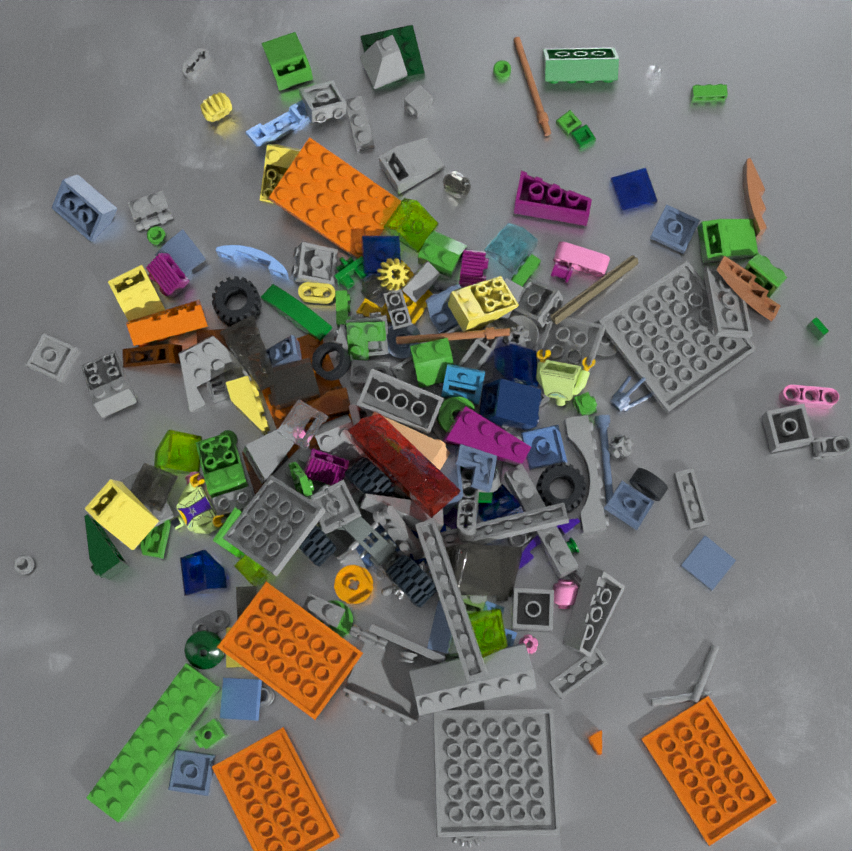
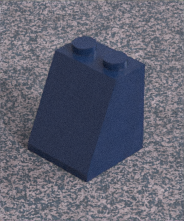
M498 379L483 385L479 415L495 425L520 429L537 427L539 422V406L542 402V389L505 379Z

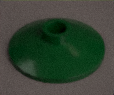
M207 630L192 634L186 641L184 648L187 661L198 669H211L218 665L224 655V652L217 648L222 641L221 638L214 632ZM205 649L207 654L202 655L200 650Z

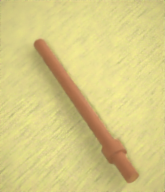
M515 37L513 41L538 114L536 116L538 123L541 124L544 135L549 136L552 133L548 124V115L544 112L520 37Z
M491 327L478 331L396 337V343H422L448 338V340L495 339V337L510 336V328L495 329Z

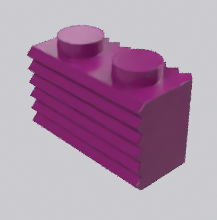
M463 250L459 279L461 288L486 281V276H483V271L488 269L489 258H485L486 252Z
M168 253L157 254L153 261L146 266L149 278L159 285L160 292L167 297H175L190 282Z
M312 448L305 464L304 472L308 479L322 481L332 486L344 480L349 461Z

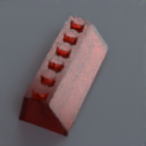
M381 414L362 418L348 431L351 440L430 518H433L461 492L451 480Z

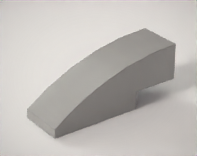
M489 323V324L487 325V327H486V328L494 327L495 329H498L497 327H495V326H494L493 324H491V323ZM505 336L495 337V339H476L458 366L480 370Z

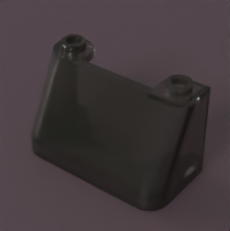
M457 544L445 547L461 596H492V598H496V602H506L508 598L512 597L522 558V547L481 544Z

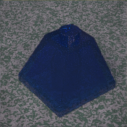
M513 344L494 349L495 368L509 381L534 388L539 387L536 380V350Z
M206 550L180 557L184 596L210 593L227 588L224 568Z

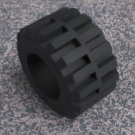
M234 276L232 280L228 277L226 282H223V280L219 282L220 287L216 286L214 288L216 293H212L213 309L218 318L227 326L230 324L231 327L236 328V325H238L239 328H242L245 323L248 326L251 324V320L255 321L257 319L256 314L259 315L261 312L259 308H262V303L258 290L250 280L247 282V279L244 277L241 280L238 276ZM240 294L247 297V302L241 309L231 310L227 308V302L232 296Z
M555 463L551 467L548 466L541 473L536 490L546 507L564 503L566 511L571 512L582 502L587 486L586 482H584L585 478L583 475H580L578 468L574 469L571 464L568 466L566 463H561L560 465ZM561 478L570 483L572 494L568 498L560 499L551 493L550 483L554 479Z

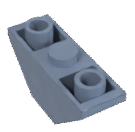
M290 335L259 353L262 372L292 367L302 361L300 344L294 335Z

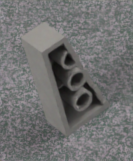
M586 565L563 644L573 651L591 658L625 586L605 571Z

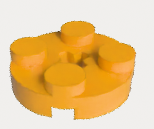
M348 565L337 573L334 589L337 596L347 604H360L370 597L373 591V579L367 569L357 565ZM352 579L359 581L358 589L356 590L353 588L349 589L348 587Z

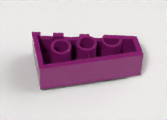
M521 170L514 214L587 226L592 199L571 190L561 189L557 184L553 183L552 185L544 182L542 178L537 176L535 178L529 176L527 172Z
M466 406L460 410L442 440L447 444L458 445V447L462 444L496 455L497 460L516 466L524 462L532 448Z

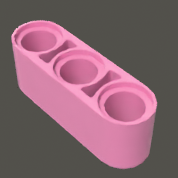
M559 242L553 261L555 263L559 261L564 266L574 267L575 270L590 275L603 277L606 273L610 257L574 244Z
M792 384L786 386L779 393V400L783 405L787 406L805 404V407L829 409L838 402L839 394L833 388ZM786 391L793 394V399L786 396ZM805 393L812 396V401L806 399ZM824 395L830 396L831 402H827Z

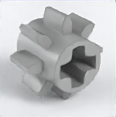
M518 326L517 329L511 327L510 336H506L509 340L507 344L514 345L515 350L519 349L520 346L526 348L525 343L531 340L528 338L529 330H523V326Z
M616 435L610 440L609 445L611 447L608 450L616 459H624L631 454L633 443L625 435Z

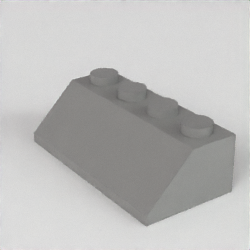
M371 369L357 405L430 434L444 398Z

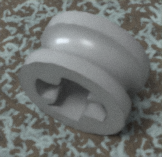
M400 651L401 658H398L399 662L416 664L414 658L417 657V654Z

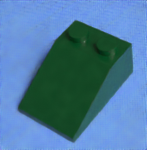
M87 514L84 516L89 560L93 564L90 567L97 576L99 575L101 578L104 577L110 580L129 567V565L102 526L92 516Z

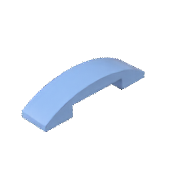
M303 100L290 106L288 112L265 125L260 123L245 132L256 147L270 144L288 135L310 119L306 113Z
M225 245L216 248L218 257L236 262L238 256L269 266L268 269L271 275L286 280L289 278L284 266L263 251L241 245Z

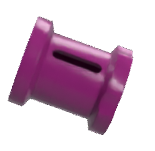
M556 261L551 277H559L568 283L574 267L569 268Z

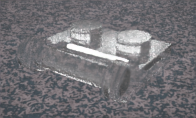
M298 399L277 432L307 450L310 446L309 442L321 424L326 422L328 416ZM312 416L315 417V421L303 439L298 437Z

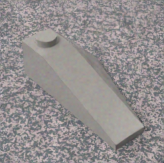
M365 494L361 502V508L371 513L383 510L387 506H392L409 529L416 532L415 524L432 518L436 519L439 530L444 525L443 505L373 494Z

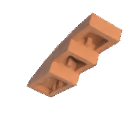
M748 158L743 165L744 199L749 219H753L755 236L758 237L763 235L767 229L762 218L766 207L761 199L765 188L751 158Z
M724 256L716 270L740 298L772 322L781 305L767 297L769 291L754 282L756 278L754 274Z

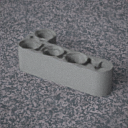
M464 468L461 473L463 497L459 500L457 514L458 537L465 542L475 538L479 492H486L470 487L473 470L469 468ZM495 469L492 489L490 490V492H494L499 488V474L497 469Z

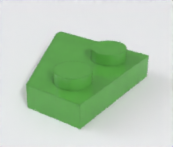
M297 462L289 463L288 466L296 491L306 498L313 495L314 487L311 479L307 478V475Z

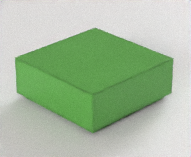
M571 110L556 120V124L567 136L582 124Z

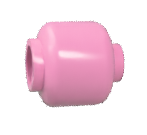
M558 580L552 588L554 590V603L560 609H570V606L575 604L578 586L574 584L573 580Z

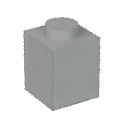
M420 85L404 99L405 111L411 116L414 115L417 119L432 105V95Z

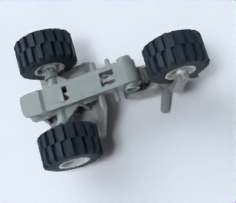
M361 457L345 472V475L354 487L350 490V493L362 516L325 534L318 521L298 549L314 565L320 567L332 554L339 560L352 552L360 544L365 550L359 555V558H363L369 553L371 555L370 561L393 583L383 588L381 594L387 596L394 593L400 600L404 597V594L415 606L421 608L437 592L434 581L426 574L430 571V568L426 566L422 559L412 560L407 555L398 554L395 551L397 546L390 539L386 541L383 538L387 534L386 530L382 534L375 531L380 522L377 523L373 519V513L361 508V502L365 494L391 497L396 492V489L388 477L368 458ZM322 486L316 493L322 491L321 489H322L324 486ZM370 533L373 534L371 536L373 539H378L376 543L368 536Z

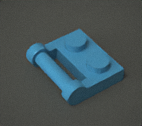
M447 364L441 397H464L469 401H473V404L479 405L486 371ZM449 385L476 391L475 394L452 390L449 389Z

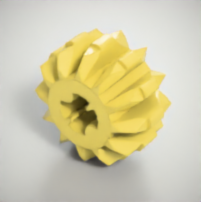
M221 92L208 96L200 105L204 118L211 122L219 121L221 118L229 115V112L233 109L229 97Z
M391 258L387 259L386 263L382 262L381 267L383 269H377V272L381 273V276H378L377 279L383 280L381 286H386L387 290H399L400 286L404 287L405 282L403 280L409 279L408 276H405V273H408L409 270L403 269L406 263H400L399 259L392 260Z

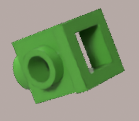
M589 392L574 397L572 404L578 416H590L597 413L596 400L594 396H590Z
M214 718L195 732L196 737L194 740L200 748L204 746L205 749H209L228 734L219 720ZM207 731H210L212 733L210 739H207L205 737V733Z

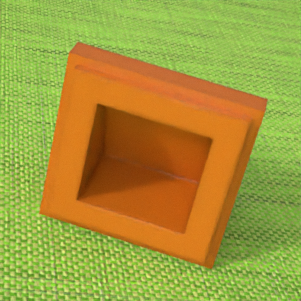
M598 730L588 736L587 740L595 754L601 755L602 730Z

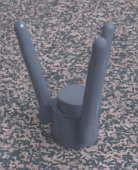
M628 376L618 391L612 396L613 399L610 402L619 412L622 410L626 412L631 407L653 396L652 393H649L629 404L631 400L628 396L646 380L645 377H642L624 393L622 391L631 379V376Z

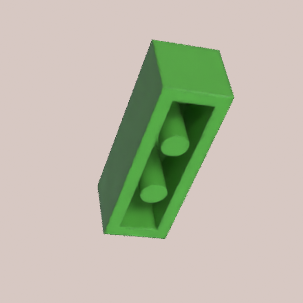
M723 84L694 85L691 89L692 101L726 100L728 96L727 85Z
M533 254L530 257H526L524 265H521L517 270L518 273L514 274L511 278L514 283L522 287L541 263V260Z
M347 290L335 291L337 328H340V324H342L346 328V320L351 319V316L348 315V312H351L350 305H348L350 294H348Z

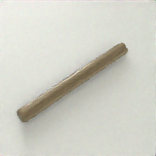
M631 255L550 316L551 321L554 324H559L638 265V258Z

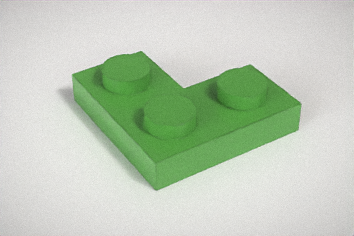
M385 321L346 323L350 361L369 360L368 341L386 340Z

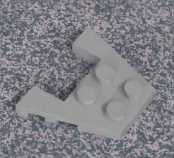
M213 335L179 353L190 412L206 405L197 387L218 375L233 369L237 378L249 376L250 380L256 378L255 374Z

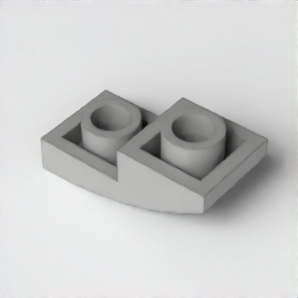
M428 260L401 288L414 302L440 276V273Z
M402 289L383 293L393 329L412 325Z
M340 324L339 330L336 329L334 340L348 352L346 329L344 325ZM337 352L336 360H338L339 363L340 354Z

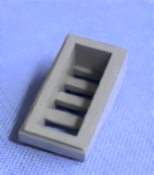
M224 373L220 374L221 378L206 382L214 403L230 398ZM221 381L223 383L219 386L212 387V385L219 383ZM222 388L225 389L224 391L219 392L217 394H215L214 392Z

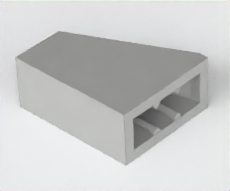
M287 425L246 444L243 449L261 483L266 482L296 442L293 430L289 429Z

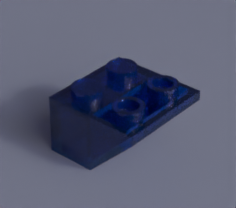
M501 484L493 492L491 503H478L477 516L481 522L524 511L519 501Z

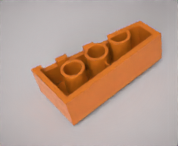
M200 299L133 319L126 323L133 345H138L139 347L149 345L151 341H163L170 336H179L189 331L208 327Z

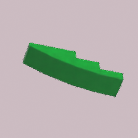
M274 284L261 296L265 303L274 307L279 314L292 321L294 326L319 341L332 329V326L314 311Z

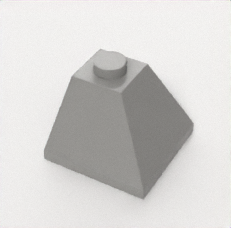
M393 35L376 41L360 56V60L374 89L408 76L400 49Z

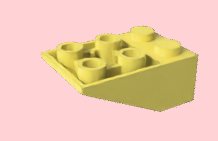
M276 144L267 145L260 201L273 203L268 199L301 149Z
M143 265L108 281L128 321L166 310Z
M501 276L452 291L448 302V307L463 332L482 329L519 306Z
M244 376L226 382L230 399L235 408L263 436L267 435V432L271 430L265 416H262L265 410L260 398H257L260 394L255 381H251L249 376Z
M112 479L107 482L85 507L86 511L100 525L131 550H134L159 522L122 482Z

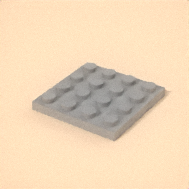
M270 475L224 535L223 539L277 577L326 511Z

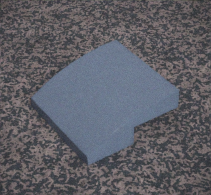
M181 230L155 254V256L159 253L170 254L186 277L192 273V269L206 260L184 230Z

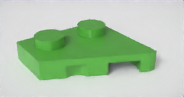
M169 519L154 527L141 541L142 555L164 558L171 526Z

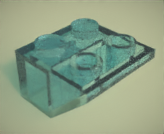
M508 223L484 251L513 274L526 257L537 247L538 239L526 229Z

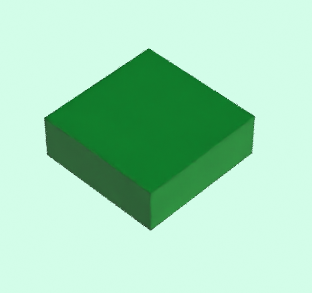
M587 124L571 132V137L580 150L596 142V138Z
M817 317L806 326L818 340L829 332Z

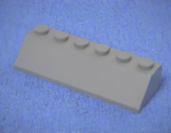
M522 643L481 653L488 675L471 681L466 679L460 658L408 670L419 716L537 688L526 644Z

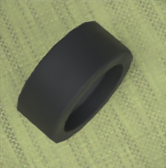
M323 343L313 353L312 367L317 374L326 380H338L349 370L350 356L337 343ZM337 351L340 354V361L337 367L331 371L323 370L322 363L325 356L330 352Z
M638 468L629 480L635 489L655 501H660L668 490V486L663 480L643 468Z

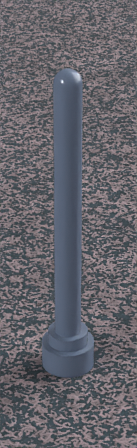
M610 415L595 416V425L600 429L607 504L613 495L607 432L610 424Z

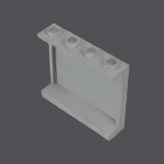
M372 624L369 632L377 635L378 638L386 639L387 645L384 650H381L376 645L364 643L361 649L363 654L353 667L342 691H345V696L356 701L357 697L364 700L363 705L372 709L375 706L382 708L381 713L390 717H393V714L400 716V721L411 726L412 722L416 724L419 714L416 709L408 670L441 663L445 656ZM400 651L417 654V657L414 658L416 664L399 662L398 658H401Z

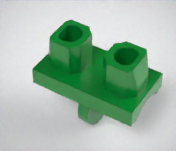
M362 256L355 261L352 257L347 260L341 257L339 258L341 264L336 267L338 273L334 277L338 286L341 284L346 290H349L355 285L351 278L354 274H357L362 280L369 275Z

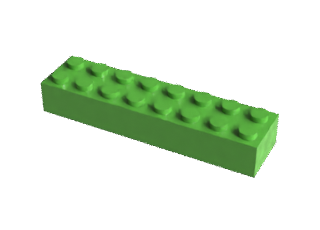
M186 663L86 798L116 822L124 821L221 687L191 664Z

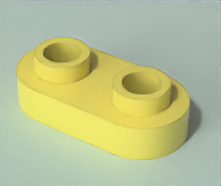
M305 282L298 288L299 297L304 302L329 304L336 297L335 289L330 284ZM310 291L311 295L306 296L305 292ZM328 292L330 296L324 297V293Z

